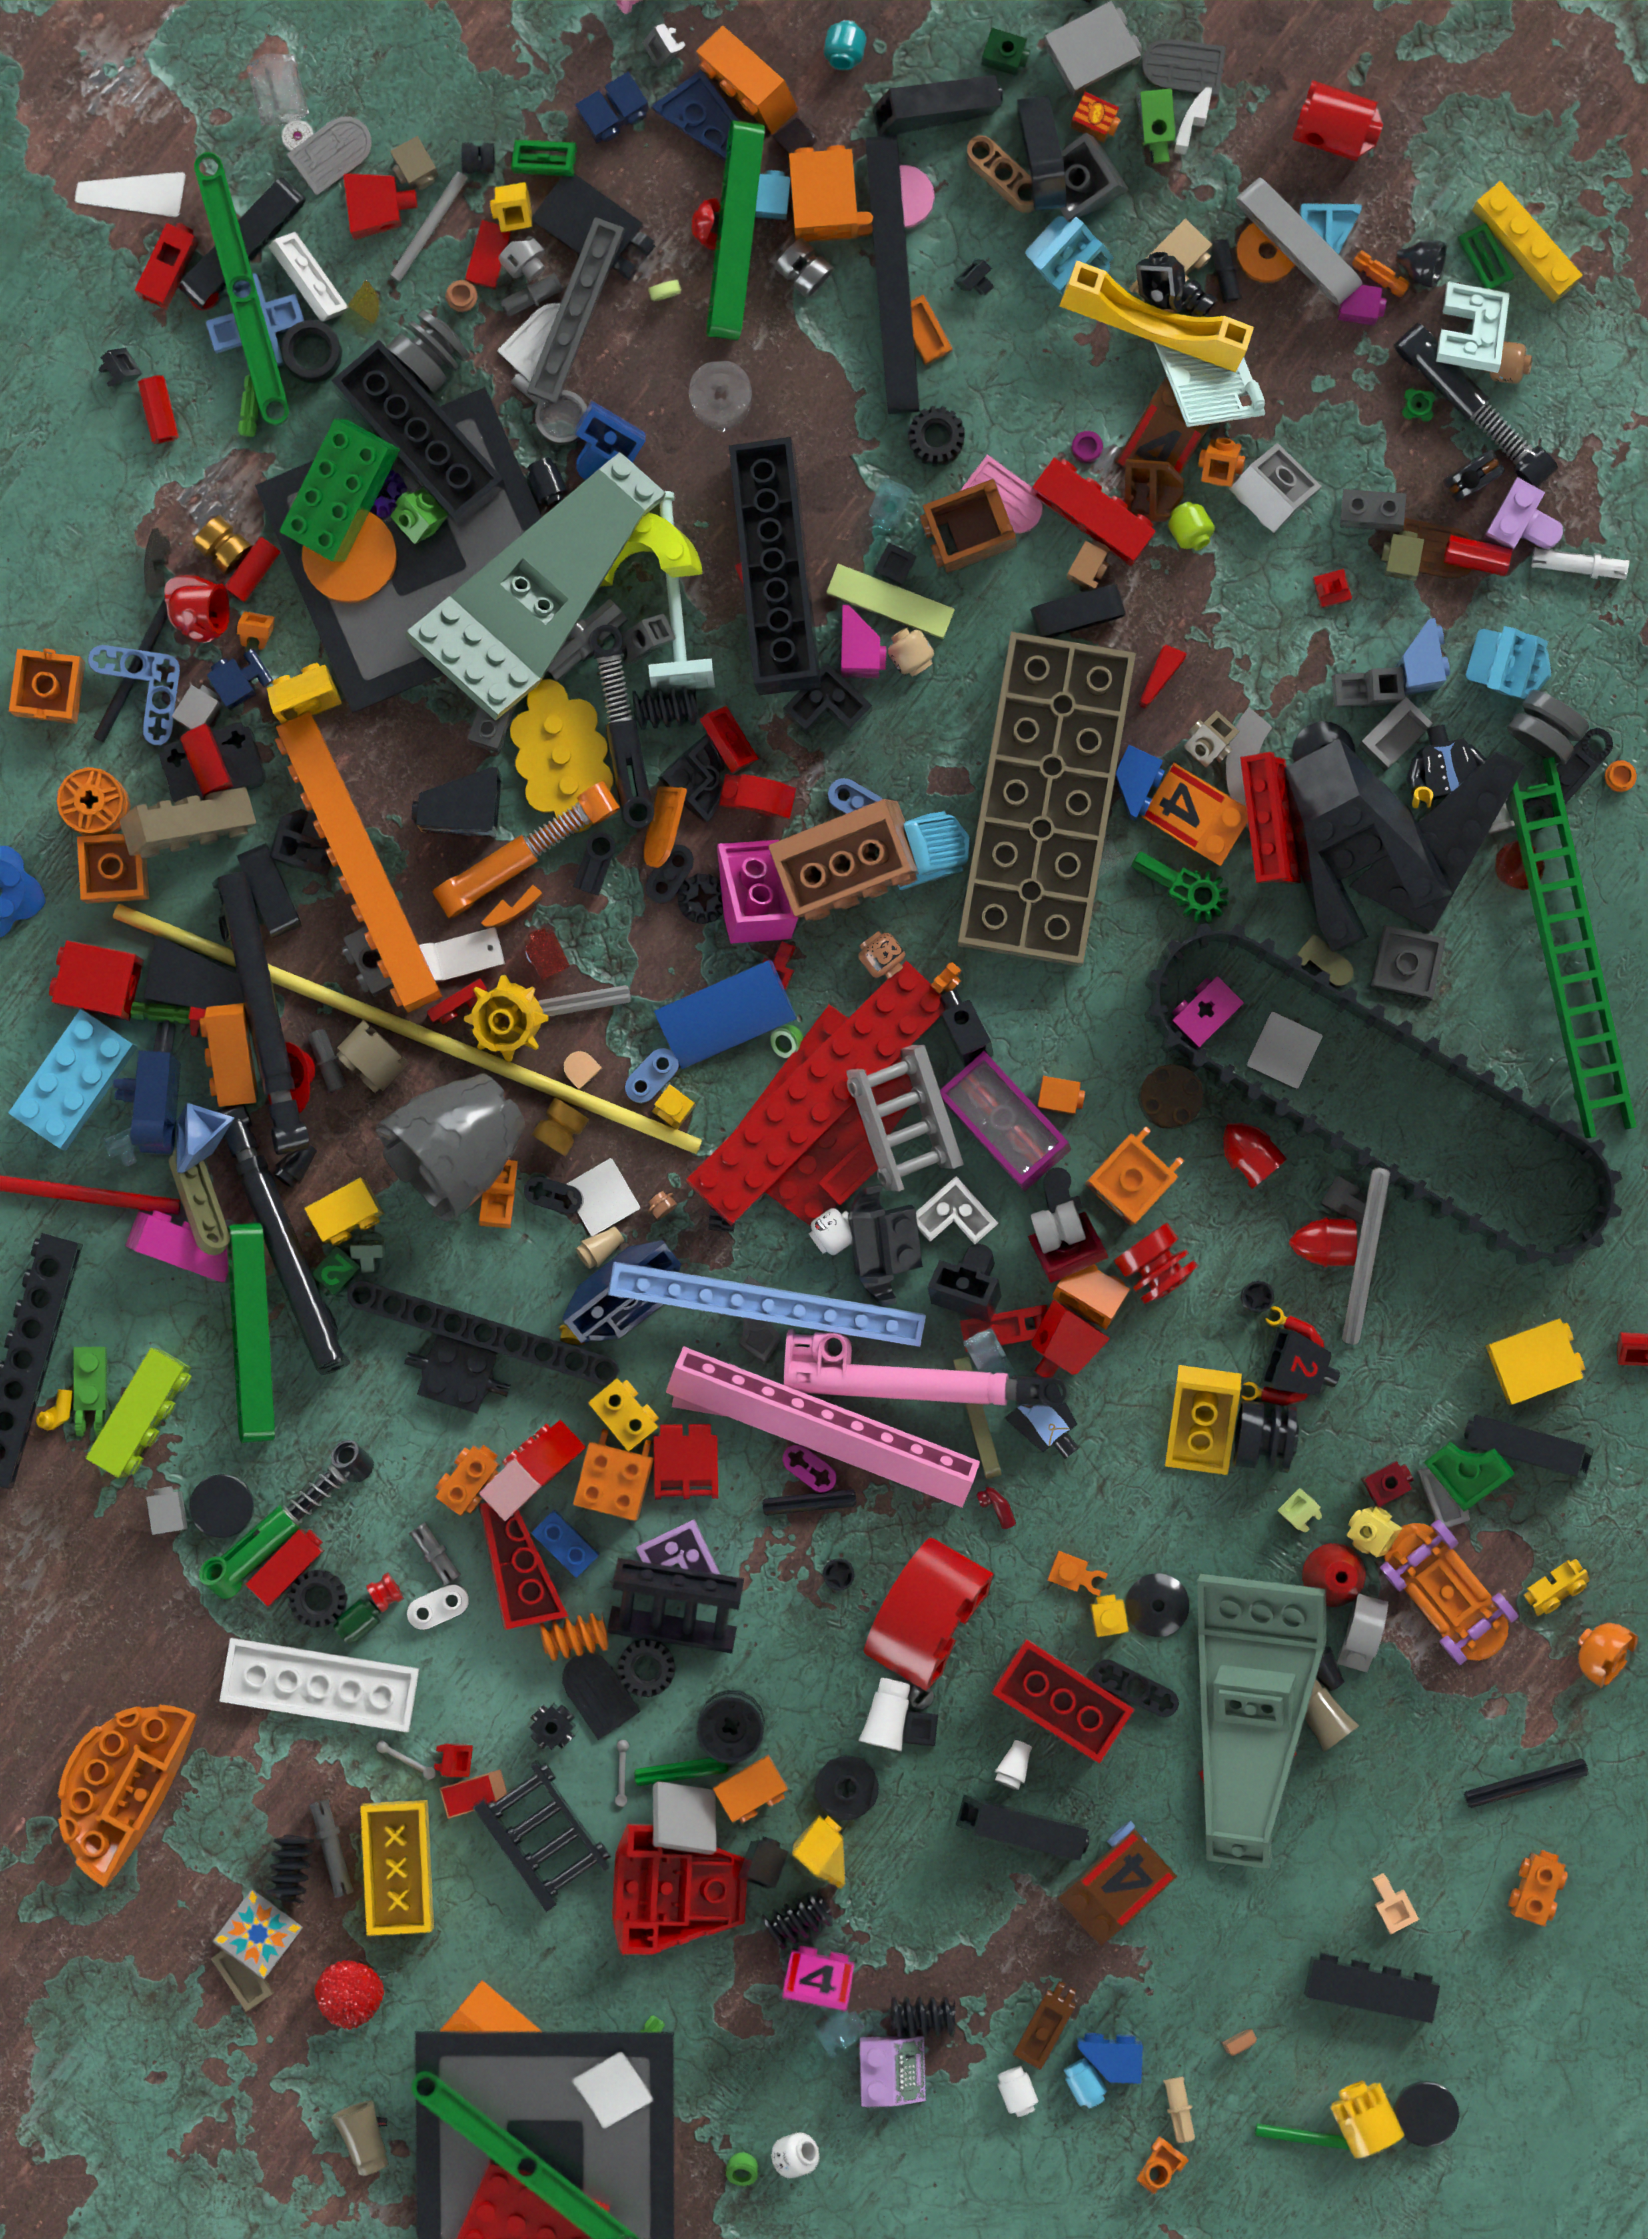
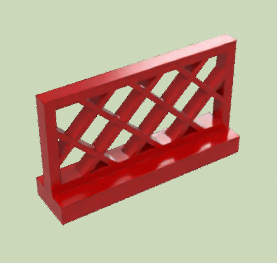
M1274 752L1242 756L1240 761L1256 883L1278 882L1299 884L1301 883V876L1297 861L1284 770L1286 760L1275 757Z

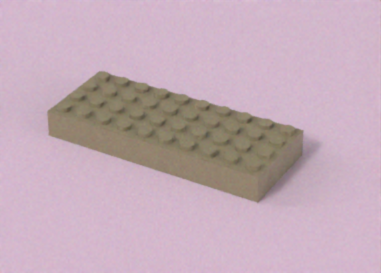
M1011 632L957 946L1082 967L1136 653Z

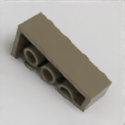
M243 787L210 793L205 796L204 801H201L200 796L197 795L186 797L175 802V806H172L171 800L158 802L157 805L148 808L146 804L137 805L120 819V824L129 855L135 856L140 854L141 858L145 859L160 854L159 850L170 848L171 852H177L189 848V843L200 841V845H208L219 841V836L229 834L230 839L245 836L248 834L247 830L256 824L247 789Z

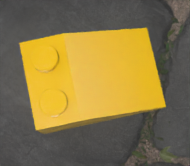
M314 663L301 669L302 674L293 678H290V675H285L272 681L273 686L268 687L267 692L271 709L281 724L309 711L312 715H316L342 704L329 669L325 664L319 666V663Z
M1183 1365L1178 1366L1165 1461L1166 1467L1228 1475L1242 1374Z

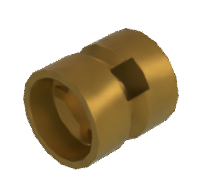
M219 515L201 529L192 544L205 557L212 556V563L224 575H228L241 564L253 546L240 533L234 535V528Z
M554 1098L546 1111L548 1120H541L531 1135L566 1157L574 1143L572 1135L580 1134L589 1119L561 1100Z

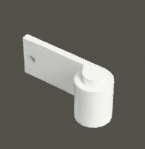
M496 927L435 944L419 945L436 983L505 964Z

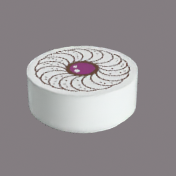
M296 120L285 126L282 132V140L285 147L291 151L314 133L306 122Z

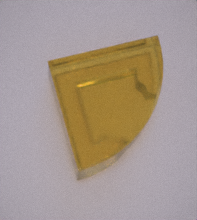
M365 280L349 302L348 307L375 325L380 312L379 298L373 286Z

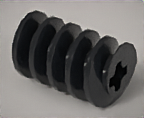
M682 686L680 696H677L674 688L670 687L667 697L664 696L661 688H657L655 698L651 697L648 689L644 690L642 699H639L635 690L632 691L634 718L641 730L646 729L648 720H650L654 729H658L661 719H663L667 728L671 727L673 718L676 719L679 727L684 725L686 717H688L692 726L696 725L698 710L695 686L692 695L689 694L686 686Z
M285 1834L283 1837L273 1840L274 1843L282 1848L271 1853V1855L280 1860L278 1863L269 1865V1868L275 1870L277 1875L267 1877V1881L275 1884V1888L265 1890L266 1894L280 1901L304 1903L296 1895L306 1893V1888L298 1883L307 1881L308 1875L300 1870L310 1868V1862L303 1859V1857L310 1856L313 1853L310 1848L304 1845L313 1843L315 1839Z
M818 1887V1898L810 1891L807 1892L806 1904L798 1897L795 1898V1909H792L785 1903L783 1915L775 1908L772 1909L773 1920L771 1921L764 1914L761 1915L772 1940L782 1949L787 1948V1937L794 1944L799 1942L798 1932L805 1938L810 1937V1926L816 1932L822 1931L821 1921L828 1927L833 1926L832 1911L820 1887Z
M917 1996L915 2004L912 2006L909 1997H904L902 2005L899 2006L896 1997H891V2032L892 2029H895L898 2038H902L905 2029H908L911 2038H915L918 2028H921L924 2038H928L931 2028H934L937 2038H940L943 2029L946 2028L949 2036L954 2037L955 1999L953 2005H950L948 1998L943 1996L940 2005L937 2006L935 1998L930 1996L927 2006H925L922 1997Z

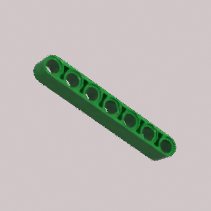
M732 120L730 124L706 335L708 337L738 341L741 336L764 142V125L735 120Z
M260 1223L228 1225L230 1241L227 1245L239 1439L241 1443L273 1441L275 1425L263 1230Z

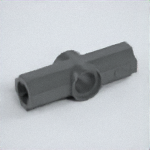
M609 599L586 620L582 619L577 622L547 672L555 681H559L579 662L586 661L594 655L589 646V637L595 628L602 625H612L619 629L628 621L627 617ZM601 632L598 635L597 643L600 648L604 645V641L611 636L610 633Z

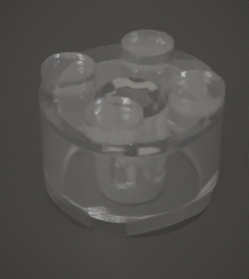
M729 361L709 362L702 365L694 373L690 381L689 399L691 409L695 417L709 428L726 431L739 425L748 416L752 406V388L749 377L741 367ZM726 391V399L720 398L716 400L715 392L723 393Z

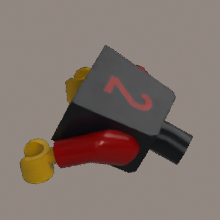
M1271 1307L1270 1310L1280 1314V1319L1273 1322L1265 1318L1269 1326L1278 1327L1259 1384L1265 1387L1261 1389L1254 1382H1246L1243 1385L1253 1386L1255 1395L1253 1397L1241 1395V1397L1246 1401L1261 1398L1262 1402L1288 1406L1305 1401L1309 1394L1318 1395L1322 1385L1335 1387L1339 1381L1340 1372L1338 1369L1329 1367L1332 1354L1324 1349V1341L1311 1324L1291 1315L1289 1317L1284 1316L1282 1309L1279 1307Z

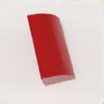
M204 723L183 734L180 737V741L203 798L210 793L224 791L233 787L208 725Z

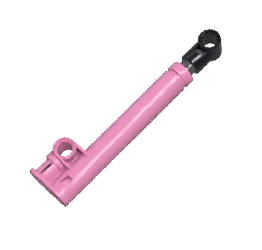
M789 1329L787 1332L784 1386L802 1393L973 1404L993 1403L994 1405H1006L1008 1400H1016L1017 1405L1050 1407L1061 1406L1070 1397L1069 1385L1060 1378L1018 1376L1017 1380L1009 1379L1008 1373L992 1374L991 1372L851 1364L852 1345L849 1338L844 1334L815 1332L814 1335L796 1334L794 1329ZM834 1338L840 1340L843 1347L842 1352L838 1356H833L828 1350L829 1342ZM798 1344H809L810 1347H799ZM1052 1383L1058 1384L1062 1389V1397L1056 1402L1051 1401L1046 1393L1048 1386Z

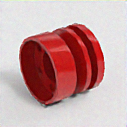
M1167 1222L1113 1260L1124 1277L1137 1272L1140 1273L1142 1277L1132 1287L1134 1291L1148 1284L1151 1290L1140 1297L1144 1304L1169 1294L1187 1281L1193 1270L1198 1267L1195 1260H1192L1184 1267H1181L1178 1263L1179 1260L1189 1254L1187 1249L1174 1255L1171 1253L1170 1249L1179 1238Z

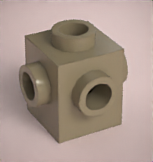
M1216 710L1205 722L1201 720L1196 722L1187 734L1191 738L1183 747L1191 753L1195 760L1207 768L1215 759L1220 763L1231 752L1232 748L1229 744L1240 731Z

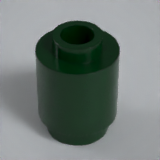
M360 1598L337 1618L338 1622L333 1625V1628L348 1645L354 1641L359 1642L381 1622L378 1618L381 1611L370 1599L365 1602Z

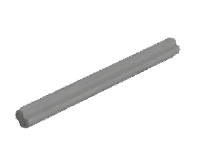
M1374 1168L1371 1174L1342 1336L1343 1342L1353 1345L1359 1343L1390 1176L1388 1170Z

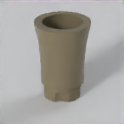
M1316 1679L1305 1720L1315 1734L1323 1752H1325L1360 1725L1340 1707L1325 1687L1322 1689V1686Z
M374 2101L360 2102L332 2115L331 2118L345 2142L351 2160L356 2165L359 2175H369L388 2166L389 2162L385 2155L386 2149L376 2119Z

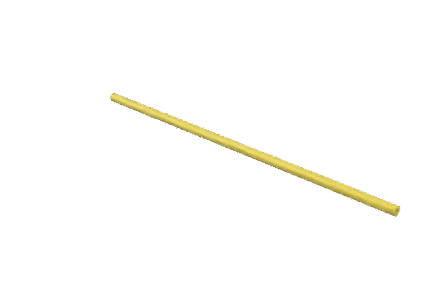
M118 904L114 911L113 918L153 935L163 937L173 943L236 968L233 950L121 904ZM268 964L271 981L274 984L694 1154L698 1153L702 1139L514 1063L506 1062L502 1058Z

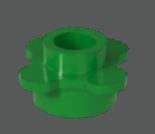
M1408 389L1404 394L1406 399V407L1402 411L1404 418L1408 420L1421 418L1424 422L1430 421L1433 417L1431 408L1435 401L1434 393L1431 391L1425 392ZM1416 403H1421V408H1417Z

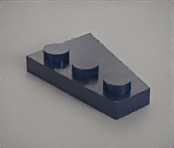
M700 70L651 106V110L725 160L731 121L739 120L703 71Z

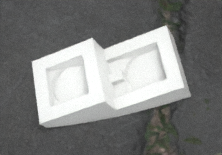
M1206 87L1187 111L1178 133L1174 153L1186 155L1192 125L1204 127L1212 88Z

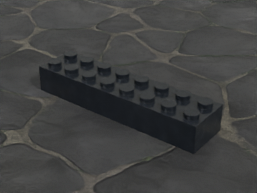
M785 437L729 445L755 688L759 696L821 687L796 450L792 438Z

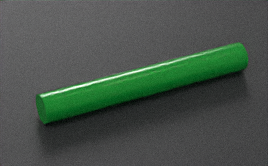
M1256 2124L1255 2136L1350 2150L1344 2136Z

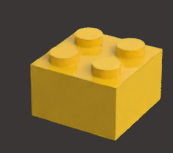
M362 1178L351 1182L304 1208L322 1242L332 1243L336 1246L352 1238L350 1232L358 1228L365 1231L379 1224L380 1220L378 1217L384 1214L368 1182Z

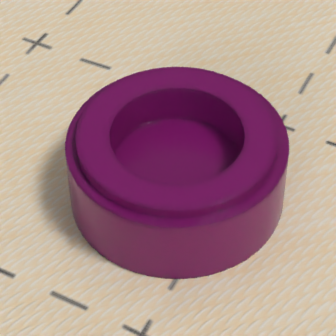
M1082 431L1074 437L1071 451L1077 461L1090 464L1097 461L1102 454L1103 442L1095 432Z

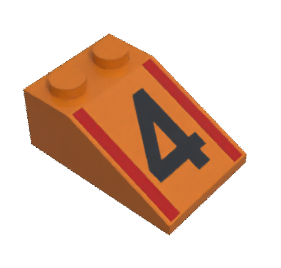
M1173 763L1153 796L1145 816H1141L1219 866L1223 865L1248 824L1247 807L1176 763Z

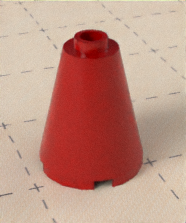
M1329 1543L1316 1548L1308 1555L1303 1565L1302 1580L1304 1587L1326 1589V1606L1339 1607L1356 1599L1357 1594L1361 1593L1366 1580V1571L1362 1559L1353 1549L1343 1544ZM1342 1571L1343 1578L1338 1583L1335 1576L1337 1572Z

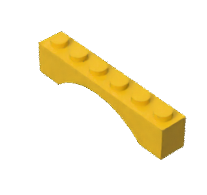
M1076 261L1059 305L1062 308L1233 372L1237 371L1247 351L1254 329L1253 326L1226 316L1192 317L1156 308L1128 293L1106 271L1080 261Z

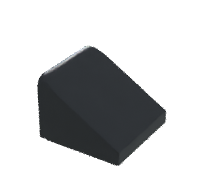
M798 117L773 135L775 141L788 157L789 153H795L796 149L810 148L816 143V136Z

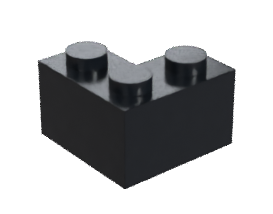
M825 663L820 668L821 687L800 690L783 707V713L806 735L827 713L835 718L847 731L852 733L872 712V704L828 663Z

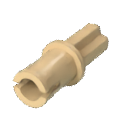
M1184 2077L1163 2080L1170 2109H1167V2113H1171L1176 2141L1178 2143L1192 2141L1195 2138L1189 2110L1192 2109V2105H1188Z

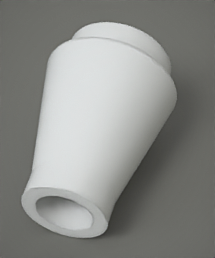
M1014 1740L1012 1747L995 1770V1773H997L995 1781L1006 1787L1019 1790L1020 1785L1025 1783L1032 1747L1021 1741Z

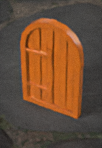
M658 787L653 806L654 817L649 823L644 844V860L651 867H661L671 854L687 789L681 787Z

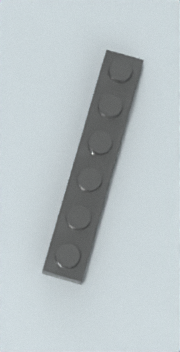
M597 217L594 218L527 389L529 395L556 405L558 404L624 235L625 229Z

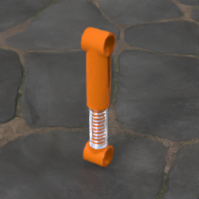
M604 781L593 785L577 797L579 802L575 803V806L572 805L571 810L567 808V813L562 812V816L558 815L557 819L553 818V822L548 821L549 824H544V828L539 827V831L534 830L535 833L533 835L529 833L530 837H524L521 834L460 875L454 876L437 886L432 891V894L448 919L461 914L470 908L475 901L536 863L538 855H541V851L546 852V848L551 849V845L555 846V842L560 843V839L565 840V836H570L569 833L574 834V830L579 831V827L583 828L589 822L596 825L615 814L620 809V806Z

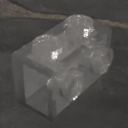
M264 54L246 65L262 125H287L309 114L294 54Z

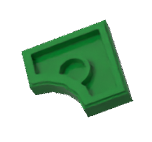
M1449 1442L1424 1461L1425 1465L1463 1512L1514 1475L1512 1469L1495 1448L1485 1453L1471 1454L1460 1450L1452 1442Z

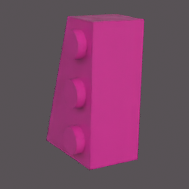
M154 1210L153 1215L138 1211L126 1242V1247L216 1281L225 1282L228 1274L227 1246L221 1254H206L197 1246L188 1222L184 1221L181 1227L171 1223L172 1216L156 1210Z

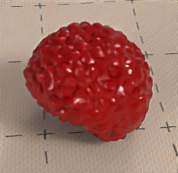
M337 1961L336 1964L327 1967L319 1976L315 1985V1998L321 2013L330 2020L331 2024L351 2030L352 2028L362 2026L364 2023H368L382 2003L384 1986L377 1973L373 1969L368 1968V1966L356 1963L355 1961Z

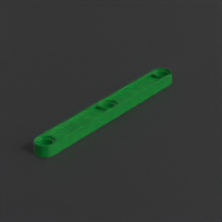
M204 152L196 158L194 170L260 412L267 424L280 426L289 417V406L223 164L216 154ZM206 159L214 160L218 165L217 172L211 176L203 175L199 168L202 161ZM245 281L250 284L251 292L247 297L239 298L234 295L233 286L236 282ZM271 403H280L284 408V414L278 420L270 419L266 414V408Z
M423 2071L414 2076L411 2082V2090L418 2101L592 2239H640L633 2231L435 2074ZM424 2077L432 2079L435 2083L433 2093L428 2096H422L416 2090L417 2082ZM524 2158H531L536 2163V2170L530 2176H523L518 2172V2163Z

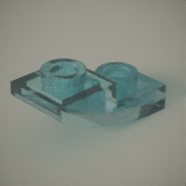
M992 1327L975 1334L972 1338L963 1342L979 1372H991L992 1374L1008 1373L1009 1379L1017 1380L1018 1377Z

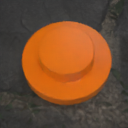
M1619 760L1607 767L1604 777L1607 786L1611 790L1625 792L1634 786L1637 774L1633 765L1627 761Z

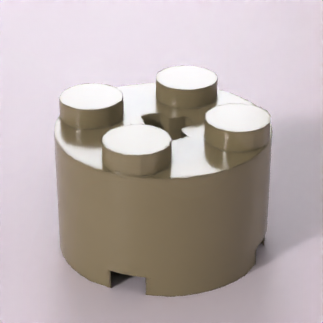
M365 1020L337 1047L340 1050L336 1054L339 1060L351 1071L357 1067L362 1072L359 1077L375 1093L379 1089L384 1091L409 1065V1062L404 1057L398 1061L401 1056L397 1053V1050L373 1027H370Z

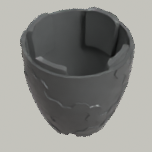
M485 1073L464 1080L454 1081L442 1087L432 1088L410 1099L407 1104L394 1111L376 1126L375 1132L379 1135L385 1147L383 1157L399 1180L404 1183L410 1182L421 1196L434 1207L433 1213L444 1222L450 1219L456 1220L492 1186L501 1174L508 1159L514 1154L516 1145L525 1129V1120L517 1105L511 1099L506 1100L503 1097L504 1090L494 1079Z

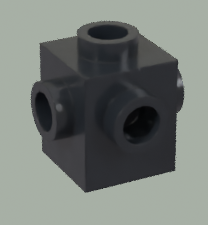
M553 1703L549 1708L543 1704L530 1717L534 1721L529 1727L533 1731L530 1737L542 1749L548 1746L553 1750L557 1745L563 1749L575 1736L571 1732L576 1726L572 1721L575 1716L563 1704L558 1707ZM548 1722H555L557 1724L558 1730L556 1733L550 1734L546 1731V1724Z

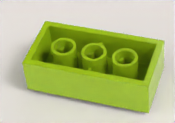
M150 1348L85 1459L118 1478L128 1477L131 1474L135 1475L144 1458L140 1457L144 1448L147 1446L151 1447L160 1433L156 1429L160 1421L163 1419L167 1420L176 1406V1403L173 1402L174 1397L179 1391L183 1393L192 1379L189 1372L192 1367L160 1348Z

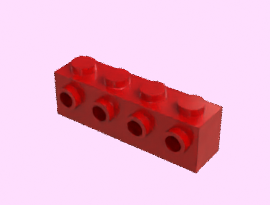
M1054 457L1032 486L1030 494L1093 540L1107 546L1111 553L1132 567L1155 535L1156 530L1152 528L1153 523L1141 514L1135 516L1128 511V505L1116 496L1110 498L1101 491L1103 489L1102 486L1092 478L1087 477L1085 480L1078 475L1076 467L1065 459L1059 461Z

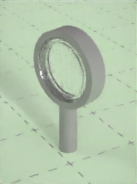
M519 373L513 378L511 384L538 405L535 420L539 432L546 440L557 445H567L580 439V437L575 435V427L587 409L585 402L580 396L574 392L563 390L556 405L529 395L527 389L530 382Z

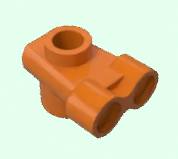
M1160 2136L1150 2149L1153 2152L1136 2178V2181L1152 2194L1165 2187L1170 2182L1176 2170L1181 2172L1189 2161L1188 2158ZM1152 2168L1158 2171V2176L1155 2180H1151L1149 2176Z

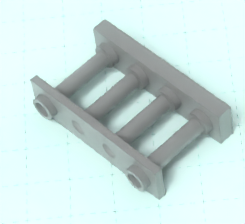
M911 1045L900 1049L903 1056L902 1062L870 1075H866L865 1069H850L846 1071L849 1079L847 1087L850 1094L856 1100L878 1166L877 1177L886 1191L903 1190L904 1187L900 1177L934 1163H937L939 1168L954 1169L964 1165L925 1045ZM904 1074L909 1075L913 1086L911 1092L876 1105L871 1090L872 1087ZM913 1104L919 1105L922 1114L921 1122L886 1135L881 1117ZM925 1133L929 1135L932 1144L930 1152L896 1165L891 1147Z

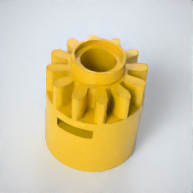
M1365 2081L1351 2084L1338 2092L1339 2100L1333 2102L1332 2106H1330L1354 2158H1362L1379 2152L1396 2143L1404 2136L1380 2083H1373L1368 2087Z

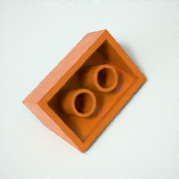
M483 1980L479 1982L439 2030L543 2032Z

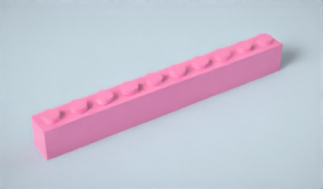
M684 1346L666 1390V1393L959 1507H963L980 1464V1461Z

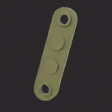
M176 1146L169 1158V1165L196 1244L206 1254H221L230 1241V1235L204 1160L184 1173L177 1172Z

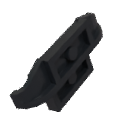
M877 1184L859 1191L852 1203L851 1212L847 1215L852 1234L851 1246L855 1274L869 1294L881 1307L897 1304L890 1282L894 1280L893 1274L921 1268L923 1264L916 1208L910 1204L885 1210L880 1204L882 1185Z

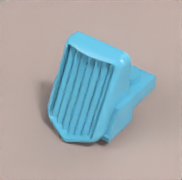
M1062 216L1056 217L1026 250V256L1062 296L1076 261L1083 262L1108 273L1110 269L1109 262L1114 258L1104 244L1095 238L1087 226L1077 217L1071 222H1068Z
M1504 626L1502 633L1481 629L1476 636L1466 677L1472 682L1486 685L1488 688L1503 695L1524 700L1530 690L1539 691L1551 677L1549 654L1546 649L1548 641Z
M945 811L905 821L904 828L919 874L916 875L917 881L902 887L898 885L899 890L931 880L935 881L963 871L962 866L968 861L970 836L954 816L946 815Z

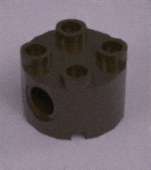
M1174 1064L1159 1066L1147 1075L1140 1086L1138 1102L1141 1111L1150 1123L1159 1128L1172 1130L1185 1126L1197 1116L1202 1107L1204 1096L1202 1083L1191 1070L1184 1066Z

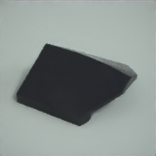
M299 809L280 816L269 858L292 868L328 876L331 861L326 853V849L330 848L326 837L320 839L313 822L318 820L316 814Z

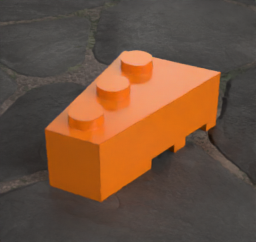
M723 25L696 50L701 60L699 64L700 69L710 79L715 77L720 82L721 88L730 97H734L760 124L764 125V128L771 135L799 110L785 80Z

